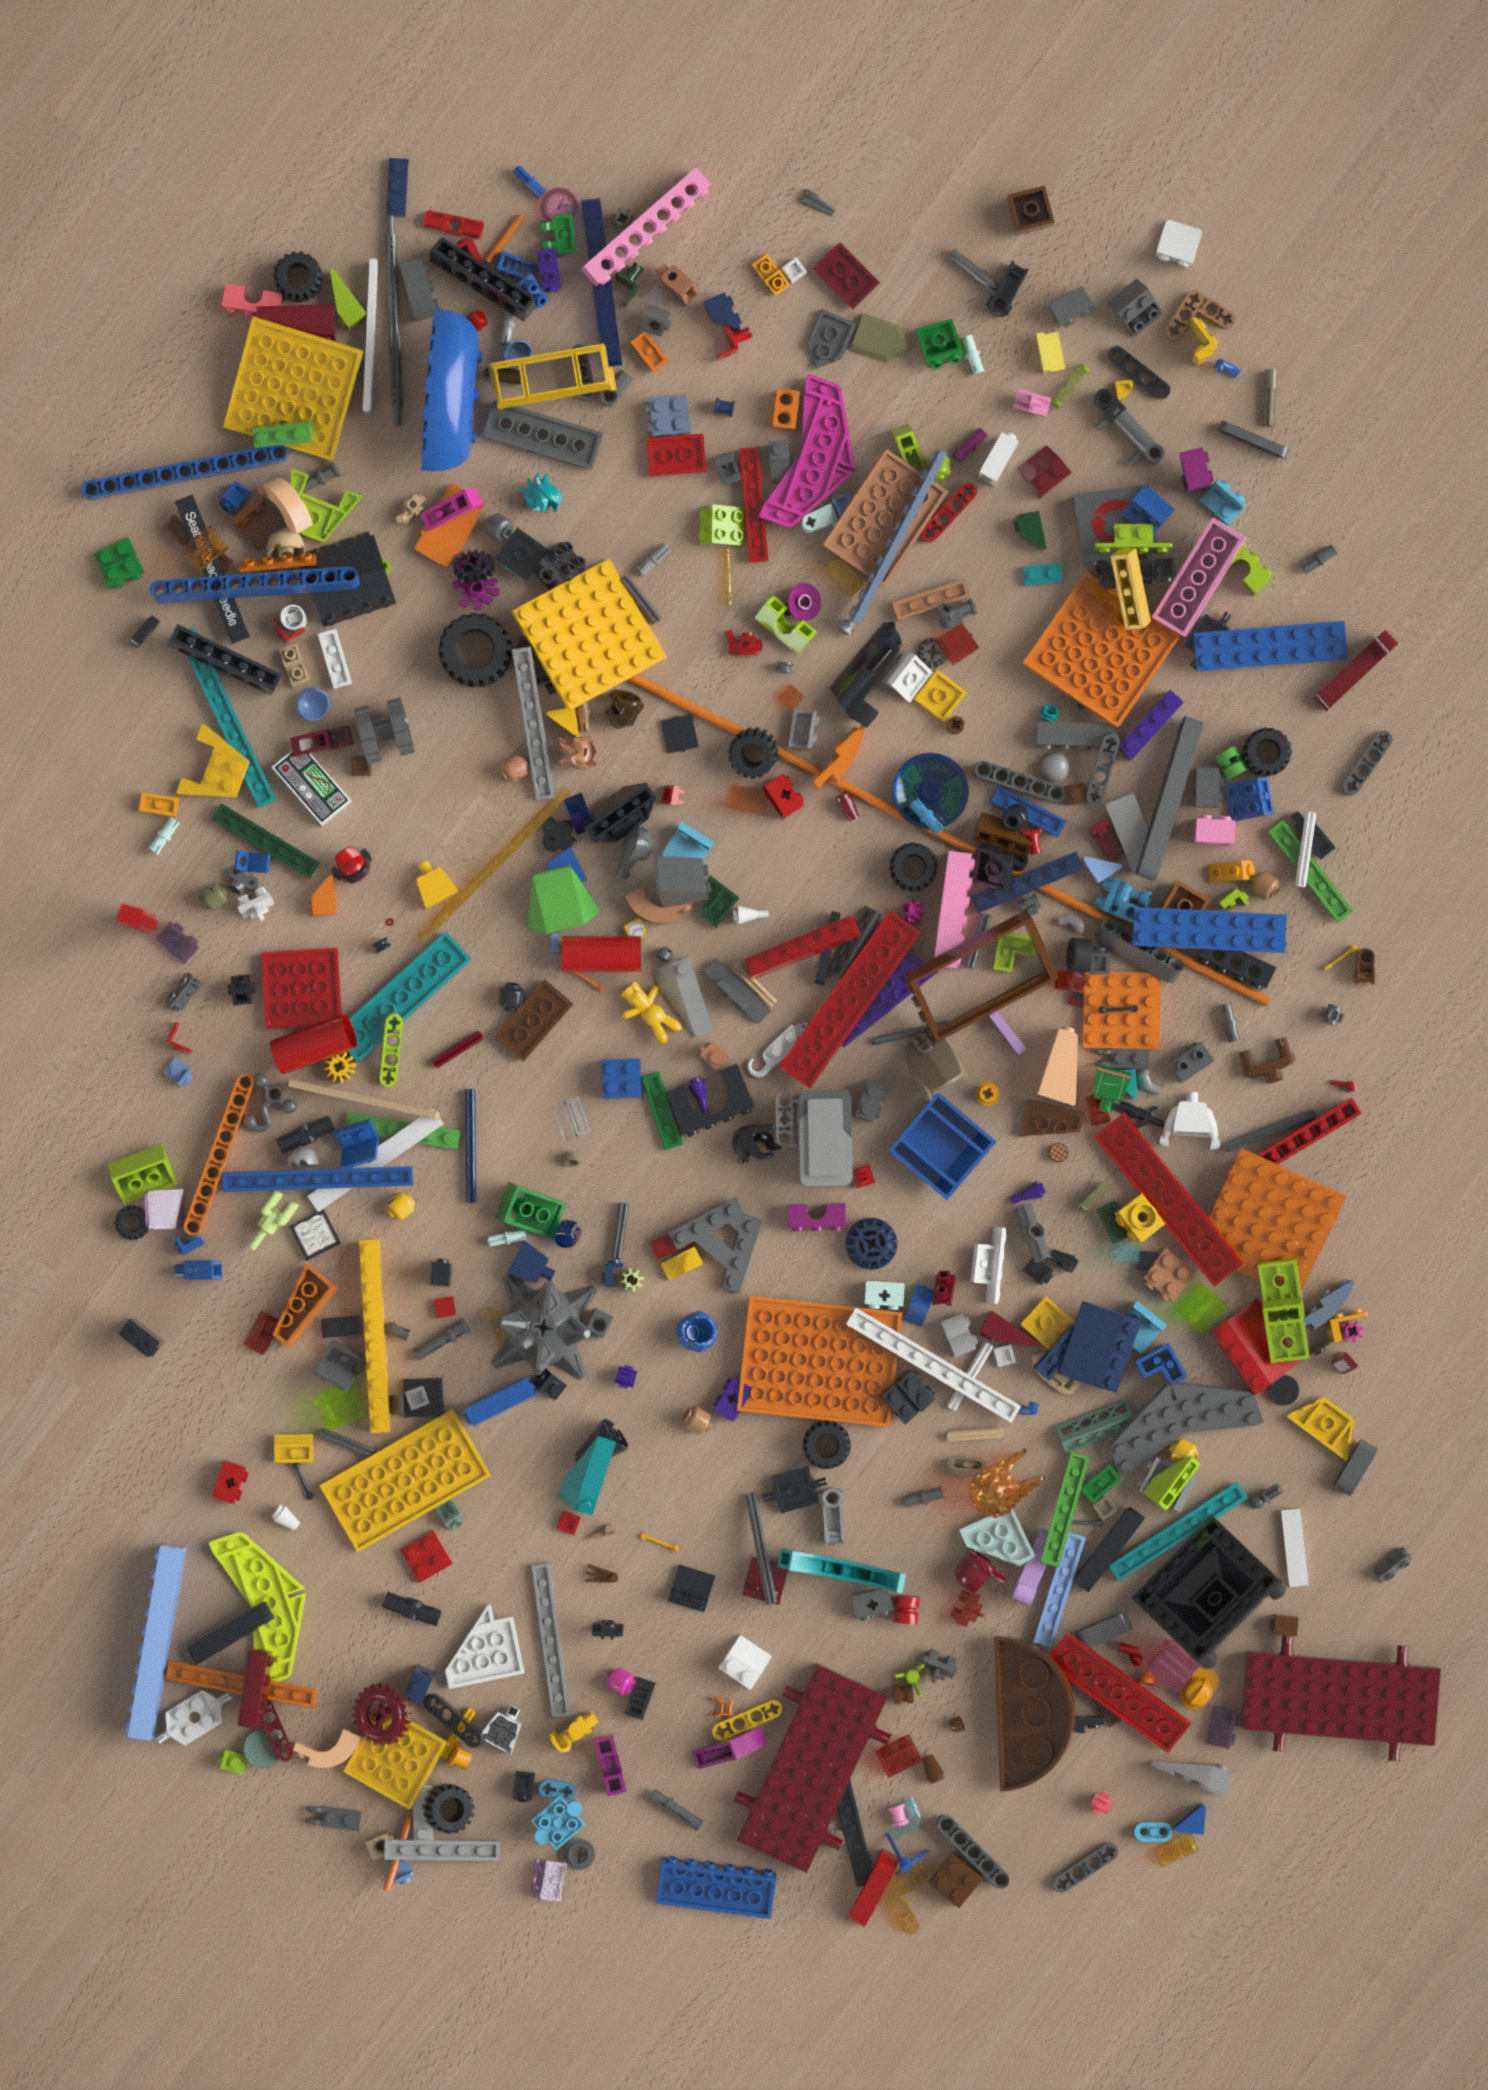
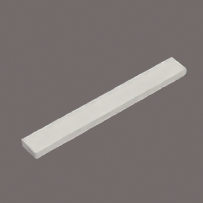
M370 259L363 393L364 414L372 413L378 285L377 259Z
M422 1116L378 1146L376 1160L354 1168L384 1167L441 1127L443 1122L440 1118L436 1120ZM352 1188L317 1189L308 1195V1198L319 1212Z

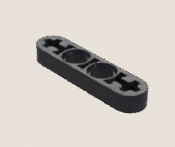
M1114 346L1109 350V361L1147 392L1159 400L1166 399L1169 396L1170 386L1120 346ZM1113 351H1120V357L1123 359L1125 358V356L1128 357V359L1124 362L1123 366L1120 365L1122 360H1120L1119 358H1112ZM1134 362L1137 365V370L1129 372L1126 369L1127 363ZM1149 374L1152 377L1151 383L1144 384L1141 376ZM1155 380L1158 381L1156 385L1159 388H1162L1163 386L1166 388V394L1162 393L1161 395H1158V389L1156 387H1154L1153 390L1150 389V387L1154 384Z
M832 911L829 924L840 920L841 913ZM833 948L822 952L815 984L824 985Z
M436 1693L425 1696L423 1700L424 1707L471 1748H478L484 1744V1734L443 1697ZM430 1699H436V1705L431 1706L432 1702L430 1701ZM445 1709H448L451 1712V1718L449 1720H446L443 1717V1712ZM459 1721H462L465 1724V1730L463 1732H460L457 1729V1724ZM476 1735H477V1736H478V1737H477V1741H478V1742L473 1743V1740H474V1739H473L472 1736H476Z

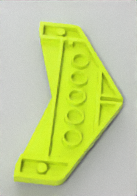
M237 1532L210 1541L209 1545L213 1554L251 1606V1609L266 1601L275 1618L253 1631L254 1648L273 1651L274 1661L269 1672L271 1680L281 1681L287 1679L293 1670L307 1592L289 1598L288 1594L305 1588L243 1532Z

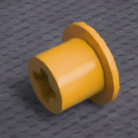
M983 1082L977 1086L975 1097L981 1105L991 1106L998 1101L1000 1091L996 1084Z
M458 1743L449 1755L447 1765L450 1767L454 1764L465 1769L470 1763L472 1754L461 1749V1744Z

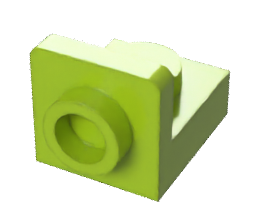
M1236 888L1217 904L1221 909L1227 907L1229 910L1237 903L1235 899L1238 898L1246 906L1249 904L1247 901L1249 897L1242 889L1239 891Z
M226 1749L225 1753L221 1752L218 1764H221L220 1769L222 1770L226 1769L243 1775L247 1759L242 1753Z

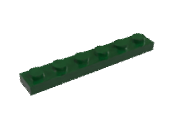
M222 803L212 817V820L309 879H311L320 864L317 860Z

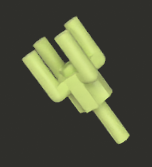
M275 1190L261 1209L263 1216L257 1223L261 1229L249 1244V1247L255 1250L267 1232L273 1235L279 1226H285L299 1205L290 1201L283 1213L274 1207L284 1194Z

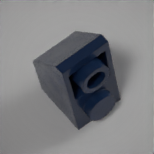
M724 292L704 301V306L711 322L724 327L729 326L734 331L740 330L742 322L738 313L734 314L732 310L734 303L730 296H726Z

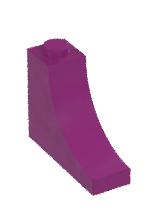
M758 1727L726 1740L693 1750L692 1753L698 1769L737 1760L767 1746V1742L762 1728Z

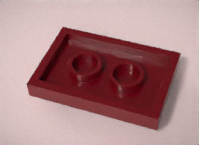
M841 242L813 268V271L852 310L880 284Z

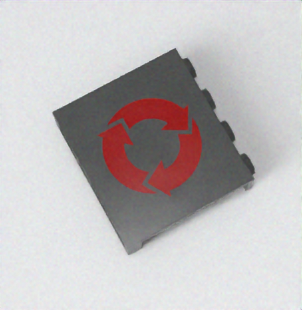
M1149 484L1072 496L1081 545L1082 565H1087L1089 568L1099 566L1098 563L1106 562V565L1112 564L1111 556L1118 550H1110V553H1099V550H1094L1095 543H1114V524H1131L1121 513L1145 485L1149 487ZM1157 533L1153 535V543H1158ZM1149 550L1148 553H1137L1138 557L1144 556V559L1155 558V554H1158L1156 550Z

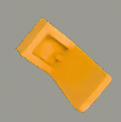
M1248 860L1208 865L1210 883L1252 880L1255 873L1252 861Z
M1362 1309L1351 1311V1315L1344 1316L1343 1313L1334 1314L1332 1319L1328 1320L1330 1327L1327 1328L1328 1338L1332 1339L1334 1343L1342 1341L1338 1322L1368 1316V1313L1362 1312Z

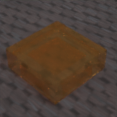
M790 684L778 699L793 711L805 696Z

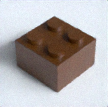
M1045 185L1007 196L1016 236L1054 226L1055 222Z
M951 1852L928 1883L956 1907L960 1908L982 1881L983 1876L954 1852Z

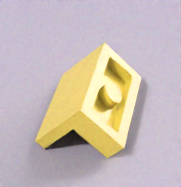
M1044 332L1037 333L1035 338L1043 374L1064 370L1065 364L1058 332L1044 334Z

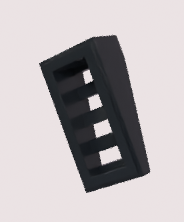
M637 1677L625 1711L626 1715L643 1720L656 1684L655 1682ZM639 1683L650 1687L649 1691L638 1687ZM639 1691L647 1694V1698L637 1695L636 1692ZM634 1698L645 1702L644 1705L633 1702ZM631 1706L642 1709V1712L631 1710Z

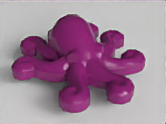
M494 577L489 580L487 579V581L482 579L480 584L476 581L472 585H470V581L463 583L455 580L452 582V588L464 590L463 599L460 600L461 607L469 605V597L471 596V600L474 603L473 609L478 611L481 610L483 602L486 605H491L493 603L491 596L497 597L500 594L499 588L495 587L498 583L497 579Z

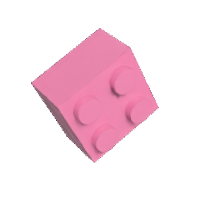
M1200 815L1199 818L1194 820L1192 844L1231 846L1234 844L1235 820H1231V817L1219 816L1218 819H1212L1210 815Z

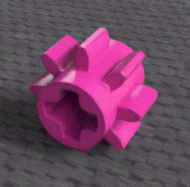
M913 899L903 903L901 906V914L904 915L902 919L912 924H915V921H920L924 916V909L921 908L923 904Z
M1347 1320L1346 1326L1340 1325L1344 1328L1341 1335L1346 1336L1345 1342L1352 1338V1342L1356 1343V1337H1363L1359 1333L1364 1328L1357 1326V1320L1354 1324ZM1354 1326V1331L1356 1333L1355 1335L1351 1334L1349 1336V1331H1347V1328H1352Z

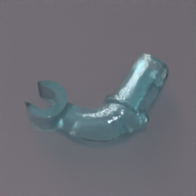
M915 1797L904 1800L909 1814V1823L903 1827H893L890 1831L898 1830L900 1832L898 1837H893L892 1839L898 1840L903 1835L911 1834L919 1828L923 1814L919 1811Z

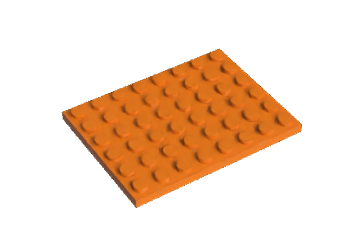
M749 1296L737 1411L890 1427L892 1410L879 1395L895 1381L898 1355L848 1326L846 1323L854 1309L857 1308L900 1334L902 1312ZM745 1383L752 1390L746 1403L741 1407Z

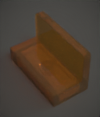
M209 526L181 550L189 562L200 572L229 549V547L218 536L213 527Z
M733 784L727 807L764 816L768 798L763 791Z

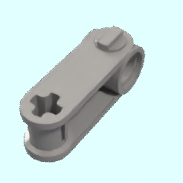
M833 1487L822 1489V1492H819V1502L823 1506L825 1545L837 1542L844 1544L842 1503H845L844 1491H841V1488L836 1489ZM831 1492L837 1495V1500L833 1503L826 1500V1496Z

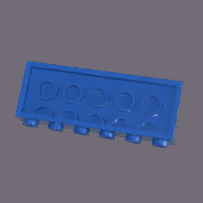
M675 1856L662 1857L656 1903L771 1919L777 1873L771 1869L755 1870L750 1866L740 1868L728 1863L718 1865L713 1861H705L703 1863L697 1862V1860L692 1858L682 1860Z

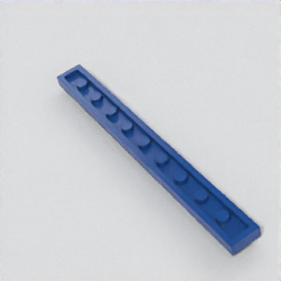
M413 1166L349 1168L345 1170L338 1168L223 1172L222 1185L223 1192L413 1186L414 1175Z

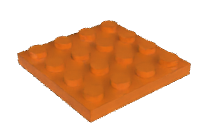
M1089 971L1084 973L1082 1048L1160 1050L1161 979L1152 973L1144 972L1090 974ZM1100 1006L1105 1008L1138 1006L1137 1012L1109 1011L1103 1014L1098 1012Z

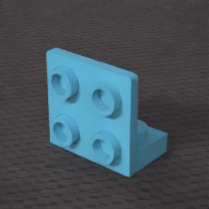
M1217 479L1199 501L1228 526L1242 511L1246 503L1243 496L1237 492L1234 494L1230 490L1231 487L1227 482Z
M681 821L677 831L663 851L662 856L702 858L704 860L714 842Z
M1136 1300L1126 1313L1132 1314L1141 1320L1133 1348L1142 1354L1160 1331L1165 1329L1167 1324Z

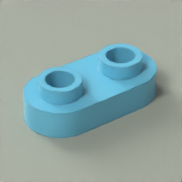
M1139 1822L1134 1828V1835L1142 1842H1166L1171 1839L1173 1830L1166 1822ZM1142 1828L1147 1829V1833L1144 1835L1140 1834ZM1161 1828L1166 1829L1164 1835L1159 1834Z

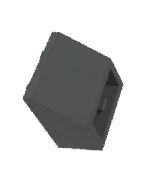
M1137 278L1107 302L1114 315L1132 337L1138 335L1163 314L1149 289Z

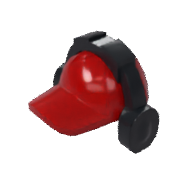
M348 846L335 855L334 858L338 870L336 867L331 870L338 881L350 882L352 884L360 882L369 873L368 870L372 861L370 853L365 848L361 850L363 856L353 846Z

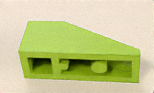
M332 268L330 274L337 313L339 315L337 320L343 328L347 326L351 330L367 318V313Z
M909 423L892 429L891 433L901 459L919 472H922L926 466Z
M1189 1455L1155 1476L1142 1493L1167 1511L1201 1464Z

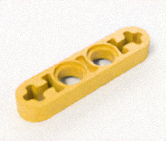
M775 1699L764 1702L718 1722L713 1726L712 1734L715 1739L720 1741L778 1717L782 1712V1704ZM771 1703L779 1706L777 1713L774 1714L773 1711L767 1713L769 1717L765 1718L761 1707L765 1706V1710L770 1709ZM753 1711H759L762 1715L761 1719L757 1722L753 1721L750 1717ZM737 1718L744 1721V1726L741 1729H736L733 1726V1721ZM730 1722V1728L733 1733H729V1730H727L722 1737L720 1734L716 1735L717 1727L720 1726L724 1729L728 1727L725 1723Z

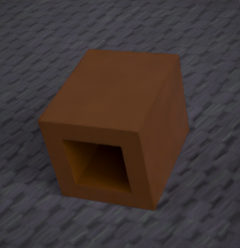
M1274 1614V1618H1270L1269 1629L1272 1630L1274 1635L1297 1637L1299 1617Z

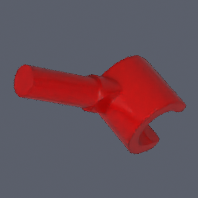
M1330 1081V1085L1346 1086L1347 1092L1357 1091V1084L1354 1081Z

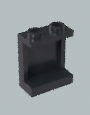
M136 1318L129 1319L119 1332L122 1338L146 1357H153L165 1342Z

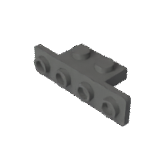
M715 958L704 970V973L719 986L717 990L724 997L728 995L733 1000L731 1004L737 1010L742 1008L757 1024L771 1012L718 958Z

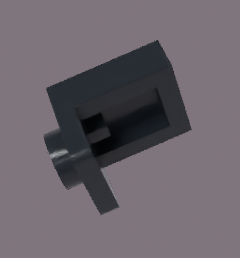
M545 1369L540 1375H536L533 1381L539 1389L555 1401L567 1387L563 1381L553 1375L548 1369Z

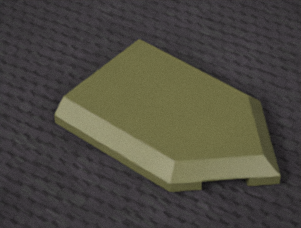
M863 313L851 350L888 362L910 351L911 348L899 325Z

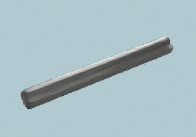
M1313 1109L1307 1110L1225 1143L1228 1152L1234 1151L1316 1118V1114Z

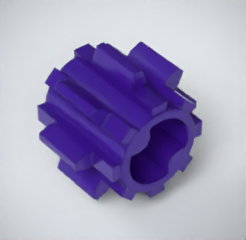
M624 1365V1367L619 1366L615 1383L619 1384L621 1388H633L637 1371L628 1365Z

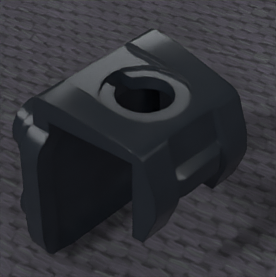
M559 542L545 552V556L539 561L533 573L550 591L561 585L563 581H571L583 573L586 561L583 557L577 556L574 553L570 542ZM547 570H552V571H553V573H552V579L550 578V576H549L545 571H547Z

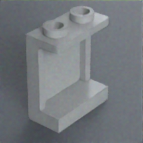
M1156 1456L1154 1460L1150 1458L1146 1466L1148 1471L1145 1477L1141 1476L1137 1483V1486H1139L1138 1491L1143 1492L1147 1484L1155 1476L1173 1465ZM1194 1476L1190 1478L1170 1505V1508L1181 1512L1198 1478Z

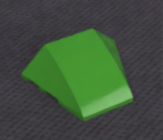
M570 865L532 874L527 929L546 934L585 925L601 911Z

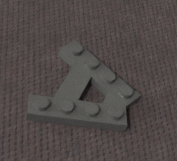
M733 1197L669 1231L668 1234L676 1250L695 1241L726 1268L720 1287L740 1293L763 1220L746 1215L738 1199ZM727 1223L737 1231L733 1248L730 1249L712 1231Z

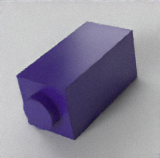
M556 249L536 250L542 290L547 293L558 292V289H561Z

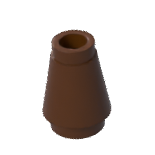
M933 1754L922 1758L926 1779L929 1780L930 1784L945 1779L943 1776L944 1772Z

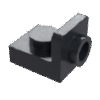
M1033 1258L1023 1269L1027 1275L1040 1285L1043 1282L1047 1284L1053 1277L1051 1274L1053 1270L1043 1262L1034 1263Z
M516 1770L513 1799L519 1802L532 1801L535 1773Z

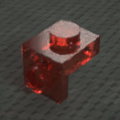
M1094 1094L1086 1097L1091 1126L1109 1123V1112L1099 1110L1101 1099L1094 1098Z

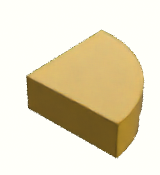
M1133 379L1114 382L1116 400H1123L1130 394L1133 387Z

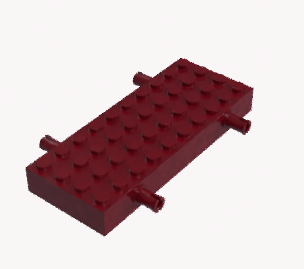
M1282 1636L1281 1652L1279 1653L1246 1652L1240 1728L1242 1730L1272 1732L1274 1734L1272 1751L1278 1752L1279 1746V1751L1285 1752V1736L1288 1734L1389 1743L1387 1761L1400 1762V1749L1403 1743L1435 1746L1441 1668L1410 1665L1407 1663L1409 1650L1407 1645H1397L1396 1662L1394 1663L1294 1655L1292 1653L1294 1636H1288V1643L1287 1636Z
M818 1663L805 1692L803 1691L802 1693L788 1685L783 1692L782 1697L798 1703V1708L757 1797L753 1798L738 1790L736 1795L738 1797H735L733 1801L749 1808L748 1811H750L737 1841L805 1873L808 1872L820 1844L830 1846L837 1851L840 1849L843 1839L829 1834L827 1828L868 1739L873 1738L887 1745L889 1740L882 1736L890 1739L892 1735L877 1728V1725H875L888 1695Z

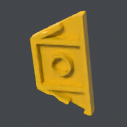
M1323 1396L1286 1416L1342 1459L1348 1460L1355 1419Z

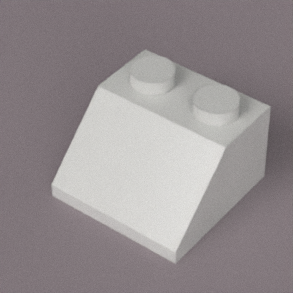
M739 1635L718 1668L751 1690L772 1656L742 1635Z

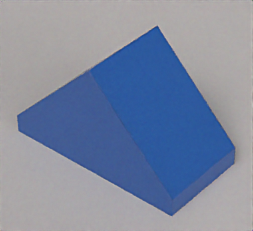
M919 1284L916 1285L904 1318L905 1321L922 1327L932 1302L934 1290Z
M1203 1803L1198 1805L1173 1826L1174 1830L1180 1833L1204 1835L1205 1805Z

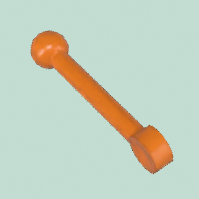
M571 972L572 974H577L600 991L604 992L606 990L581 972Z

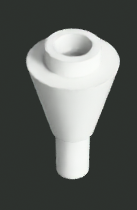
M736 906V909H733L732 915L733 921H736L738 925L755 920L756 918H768L769 912L768 910L756 911L755 909Z

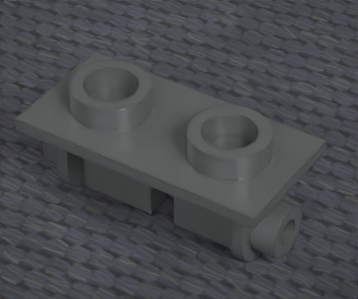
M190 973L187 976L184 975L180 979L177 989L168 995L166 1004L176 1012L182 1011L190 1001L185 997L186 993L193 997L201 987V981Z
M1403 1546L1401 1548L1398 1547L1388 1555L1392 1560L1390 1564L1386 1559H1383L1374 1566L1373 1572L1377 1577L1379 1576L1382 1583L1391 1580L1399 1569H1404L1410 1564L1412 1558L1409 1553L1406 1554L1407 1551Z

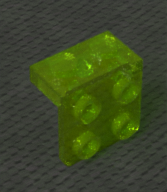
M354 1382L348 1391L335 1387L316 1394L317 1399H315L318 1410L322 1409L324 1417L321 1418L325 1428L329 1427V1430L336 1429L366 1416L365 1408Z

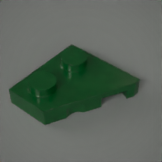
M710 875L708 882L710 883L711 893H708V901H704L701 917L717 928L739 900V897Z
M1116 1201L1096 1209L1112 1244L1128 1237L1126 1228L1124 1226L1121 1227L1115 1219L1116 1215L1114 1213L1122 1207Z

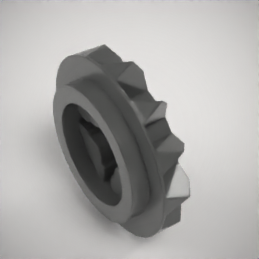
M927 638L920 643L917 656L928 668H937L944 664L947 659V646L938 638ZM932 645H934L935 651L941 653L936 654L933 661H931L930 654L924 652L930 651Z
M581 1838L572 1840L567 1844L564 1851L566 1863L573 1869H586L594 1861V1847L589 1841ZM579 1846H581L583 1853L588 1854L582 1856L580 1862H578L576 1855L571 1854L577 1852Z

